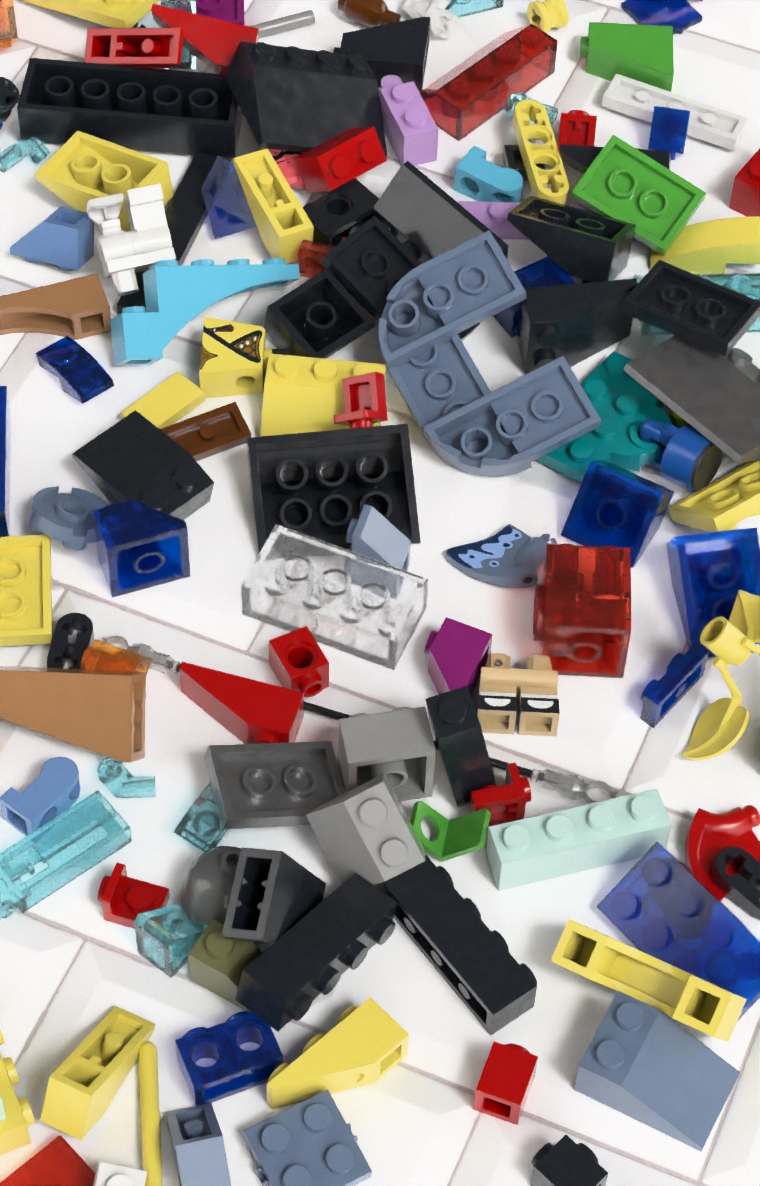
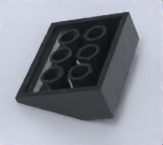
M240 41L224 76L259 148L305 153L350 128L374 126L387 157L377 79L365 57L357 54L331 53L326 50L300 49L295 46L269 45L264 42Z
M408 424L247 438L246 449L259 559L349 550L352 544L346 542L349 524L352 518L359 519L364 504L373 506L411 541V544L421 543Z

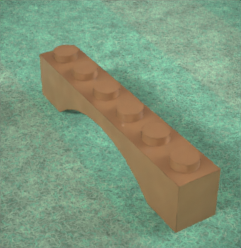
M97 273L0 296V335L43 333L79 340L111 332L110 305Z

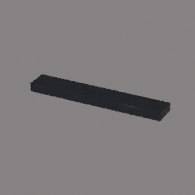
M196 152L168 205L165 215L178 266L183 265L231 171V160ZM146 271L135 273L139 290L133 294L120 297L117 303L118 314L123 313L122 309L126 307L143 306L146 308L143 273Z

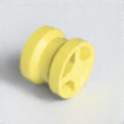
M535 0L528 4V19L534 32L542 36L549 33L553 27L561 29L568 25L569 15L563 0H545L543 2Z

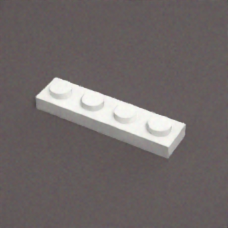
M619 74L614 76L602 98L603 107L733 151L737 147L748 124V117Z

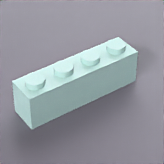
M656 788L490 826L488 828L486 856L498 891L666 852L672 824L659 791Z

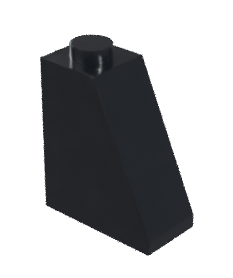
M419 17L343 33L341 47H334L333 53L357 54L365 57L377 79L379 88H381V79L384 76L396 75L401 78L403 83L414 81L418 91L422 92L429 49L431 17Z
M464 686L425 699L431 728L457 808L470 804L472 791L480 790L488 785H496L481 725L468 686Z
M241 847L221 937L258 943H269L278 940L323 901L326 883L283 851Z

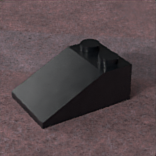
M529 196L508 213L507 221L570 276L582 279V283L612 281L627 267L636 228L635 224L535 196Z
M637 279L526 288L527 299L521 301L517 335V343L525 375L561 356H564L569 366L572 367L630 336L633 317L622 313L621 310L623 300L638 284Z
M136 410L72 453L73 459L147 546L210 502L214 481L188 451Z

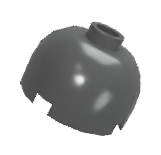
M236 846L214 847L208 849L192 861L182 883L180 898L182 909L194 924L197 925L199 919L204 924L209 925L214 919L224 925L241 848Z

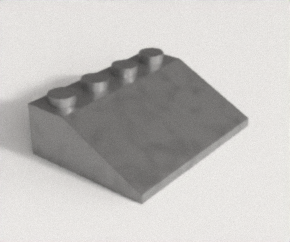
M672 336L625 365L623 370L735 462L744 463L760 460V369L752 363L753 358L748 353L739 348H732L725 357L683 338Z

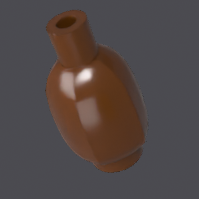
M384 0L338 1V9L344 11L345 16L349 20L358 24L375 27L384 23L400 22L401 15L390 11Z

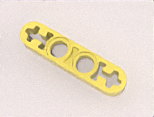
M522 100L514 108L512 126L532 194L535 197L565 205L569 193V182L547 111L537 101ZM529 139H538V140L543 141L545 144H543V145L533 144V143L529 142L528 140H529ZM536 164H546L551 166L553 169H541L538 168Z

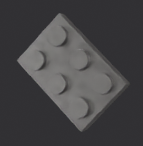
M331 741L209 745L204 755L223 829L310 825L305 815L307 812L346 793Z

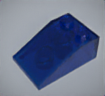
M757 527L676 536L666 543L672 587L691 660L716 657L700 642V635L704 627L716 617L722 616L729 621L738 590L760 596V546Z

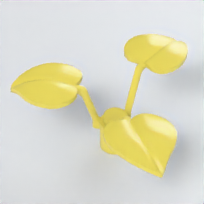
M738 590L729 621L722 616L716 617L702 630L700 642L716 656L712 664L719 669L731 692L732 699L728 697L718 699L704 710L693 729L687 749L681 754L686 759L705 760L721 755L735 745L746 729L750 713L745 707L739 706L742 702V696L727 668V664L735 666L742 664L747 660L751 651L760 656V646L755 644L760 642V596Z

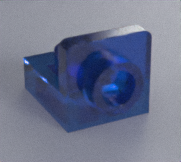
M654 106L648 150L670 151L671 160H675L676 154L683 155L690 111Z

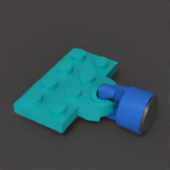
M613 351L581 383L582 388L601 418L602 426L536 459V461L586 486L610 462L625 470L640 472V466L649 464L660 470L662 478L695 493L709 485L721 464L723 451L691 425H684L680 429L673 426L666 411L661 409L665 404L623 370L625 365L632 359Z

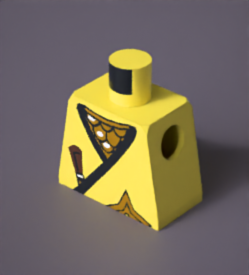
M204 317L199 377L200 389L205 392V399L261 393L264 389V374L267 370L269 353L288 355V349L266 348V329L262 326Z

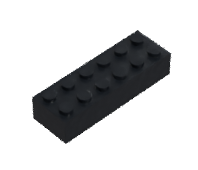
M39 58L29 59L17 105L21 140L64 143L65 138H71L78 130L129 149L193 155L196 152L227 158L236 157L243 113L224 76L225 74Z

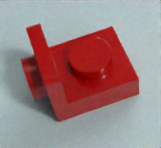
M571 110L568 113H561L558 136L559 153L560 144L594 146L597 116L589 115L588 112L583 110Z
M516 762L507 764L504 786L488 785L480 790L471 792L469 813L483 808L489 810L491 816L488 827L524 819L526 802H531L532 799L531 788L527 776L520 777Z
M117 862L111 876L105 875L98 890L97 900L102 902L105 921L155 935L170 899V891L166 887L127 877L126 865Z

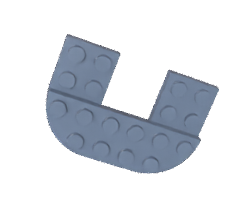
M490 230L414 268L403 276L386 298L387 303L382 317L379 318L378 325L379 343L384 364H386V369L430 447L438 456L453 467L479 476L498 477L513 475L532 468V461L602 426L601 418L564 356L493 392L490 391L458 333L527 299L525 289Z

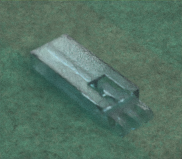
M99 790L0 853V922L18 910L22 913L26 912L132 842L130 826ZM42 861L43 864L46 863L48 865L47 868L27 881L23 882L20 879L27 873L33 875L35 873L34 866Z

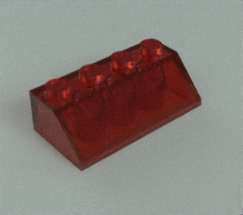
M531 23L503 33L419 93L437 127L457 141L466 137L555 72L558 41Z

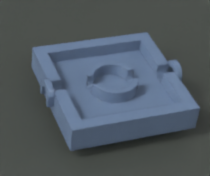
M328 1089L243 1130V1138L259 1166L256 1168V1173L262 1186H355L371 1178L372 1170L357 1144L358 1137L353 1135L351 1124H346Z

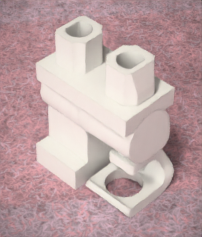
M161 183L127 190L125 196H123V193L90 199L87 202L88 217L98 226L99 231L102 232V235L96 239V244L103 265L105 279L111 278L118 296L138 292L139 288L135 273L151 269L157 261L176 259L162 201L164 197ZM123 201L131 231L127 232L121 230L120 219H117Z

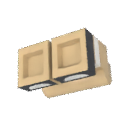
M490 653L486 666L481 667L477 716L482 732L514 735L518 703V735L556 737L560 715L557 692L558 671L552 670L550 657L532 655L527 658L526 669L510 668L511 657L507 654Z

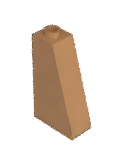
M0 666L1 719L121 762L131 763L145 758L146 672Z

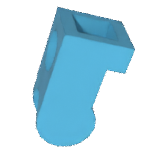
M474 145L455 166L454 191L480 202H521L523 177L514 169L501 168L486 160L487 151Z

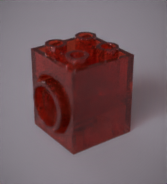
M569 543L559 545L547 544L542 583L536 584L533 609V640L540 642V655L550 657L552 670L558 671V675L623 678L632 631L631 549L610 545L598 547L578 546Z

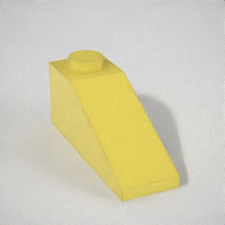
M268 148L233 158L234 167L259 234L271 257L285 259V264L311 257L314 226Z
M115 1006L49 1077L40 1121L82 1141L107 1111L137 1061L141 1045L149 1041L154 1033L156 1024Z

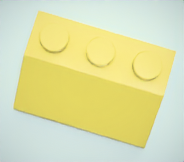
M269 353L264 382L260 437L349 429V426L334 424V415L345 413L342 378L378 372L384 374V382L386 384V364ZM381 422L374 423L373 427L381 426Z

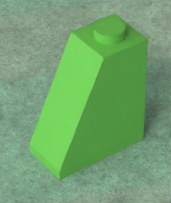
M589 22L588 35L581 36L579 57L586 58V73L608 81H612L614 76L619 74L671 92L674 77L673 26Z

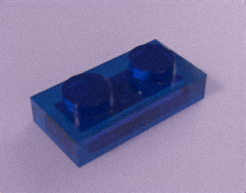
M694 643L684 655L678 653L673 657L667 666L666 674L659 681L653 679L647 684L640 697L643 701L640 719L654 728L703 677L709 653L707 650Z

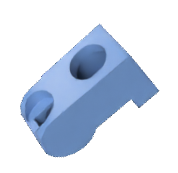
M58 756L51 758L41 767L40 775L21 793L10 787L0 797L2 819L35 843L79 798L81 786L77 764L67 757Z

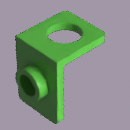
M420 800L414 803L410 822L425 851L440 862L484 847L491 812L483 808L448 820ZM423 817L428 818L434 826L435 836L433 841L428 840L422 832L421 821Z

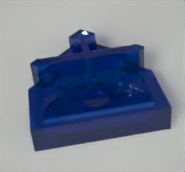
M218 155L201 187L202 197L215 239L257 227L234 164Z

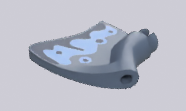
M508 524L489 538L449 548L446 551V559L455 568L479 580L505 587L528 588L538 582L537 569L550 559L551 555L557 551L558 545L555 538L549 540L550 534H542L540 537L532 538L520 529Z

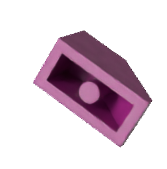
M448 617L445 618L439 631H431L424 653L429 655L428 673L438 694L468 686L470 695H472L480 679L481 667L486 666L488 655L491 653V633Z

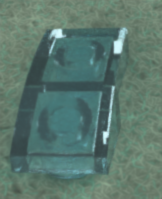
M211 781L194 801L174 833L203 852L218 847L232 830L222 828Z

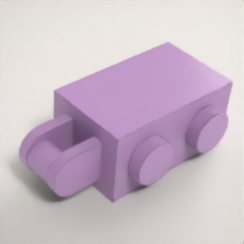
M396 75L384 76L381 79L379 96L383 127L400 164L402 165L409 161L414 166L437 161L439 129L414 81L403 83L401 78Z

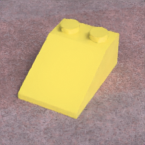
M78 130L35 173L37 181L74 209L87 213L86 205L90 199L123 193V196H125L127 190L160 183L164 197L162 200L164 206L174 196L168 162ZM123 201L117 219H120L121 230L127 232L131 231Z

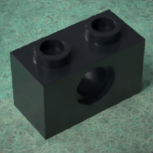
M354 178L314 202L307 203L303 209L314 226L312 250L323 258L326 253L373 217V207L379 198Z

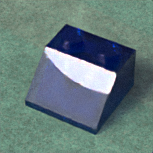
M605 460L590 461L561 536L634 568L658 531L675 491Z
M134 500L120 504H110L104 508L93 510L98 561L112 598L191 577L188 529L184 520Z

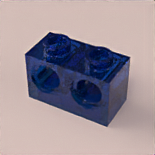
M249 1011L238 1012L229 1017L226 1022L210 1028L197 1027L191 1029L182 1038L175 1040L177 1062L195 1106L212 1103L267 1083L273 1071L283 1064V1055L271 1026ZM247 1042H254L260 1045L259 1048L253 1051H245L240 1048L242 1044ZM202 1058H212L217 1061L209 1067H201L195 1064Z

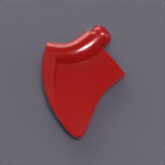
M746 805L743 808L736 807L720 814L698 808L687 831L685 841L687 867L710 901L713 909L720 904L726 895L713 882L710 875V866L719 852L727 847H740L760 862V841L752 828L760 824V813L752 805ZM732 862L727 866L725 872L732 876L740 867Z

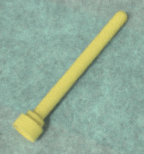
M144 1042L139 1049L142 1160L143 1170L147 1171L145 1186H163L157 1047L152 1042Z

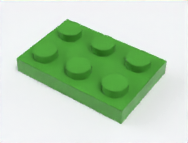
M612 135L571 192V198L596 214L635 224L636 228L633 237L663 256L706 196V192L615 135Z

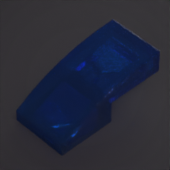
M69 336L35 353L40 367L59 378L63 392L82 404L115 386L113 379L98 361Z

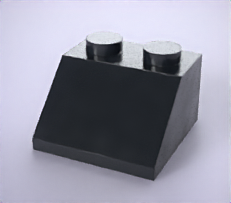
M327 268L267 306L264 328L268 336L280 349H288V355L326 359L374 328L376 323Z

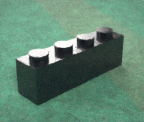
M425 855L424 862L383 882V892L398 902L393 918L490 1035H493L534 1007L537 980L533 972L526 964H519L509 953L505 939L498 931H491L481 920V914L475 903L467 897L463 899L454 888L453 880L444 867H436L430 858Z
M355 872L242 970L235 1000L278 1032L292 1019L299 1021L307 1013L312 1001L321 993L323 995L329 994L337 985L341 975L348 968L351 970L358 968L367 956L368 951L376 943L381 946L390 938L396 926V923L393 922V917L398 902Z

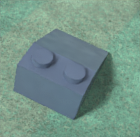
M618 991L578 1065L574 1090L702 1152L739 1077L740 1071L662 1011Z

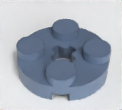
M59 486L47 487L35 494L29 526L32 530L60 540L66 548L76 551L84 550L87 543H95L108 536L113 514H108L110 506L98 495L72 487L71 494L58 493Z

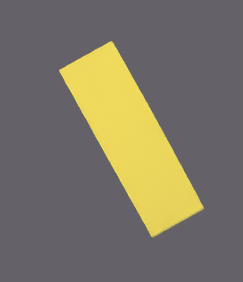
M760 216L715 219L685 226L664 256L649 247L650 270L659 260L685 271L696 273H725L726 263L760 264Z

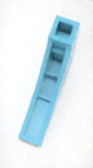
M283 258L266 259L262 261V264H250L249 259L229 260L227 265H214V260L212 259L195 260L191 262V265L178 266L177 260L155 262L154 267L143 273L146 308L143 306L126 307L122 309L123 313L110 320L114 366L151 365L163 359V349L189 321L206 308L240 293L261 288L287 286L300 279L299 264H285V259Z

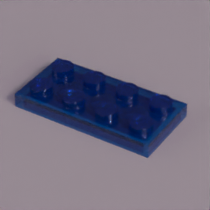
M656 841L596 907L640 951L746 998L747 1000L739 1016V1021L760 998V939L666 847Z

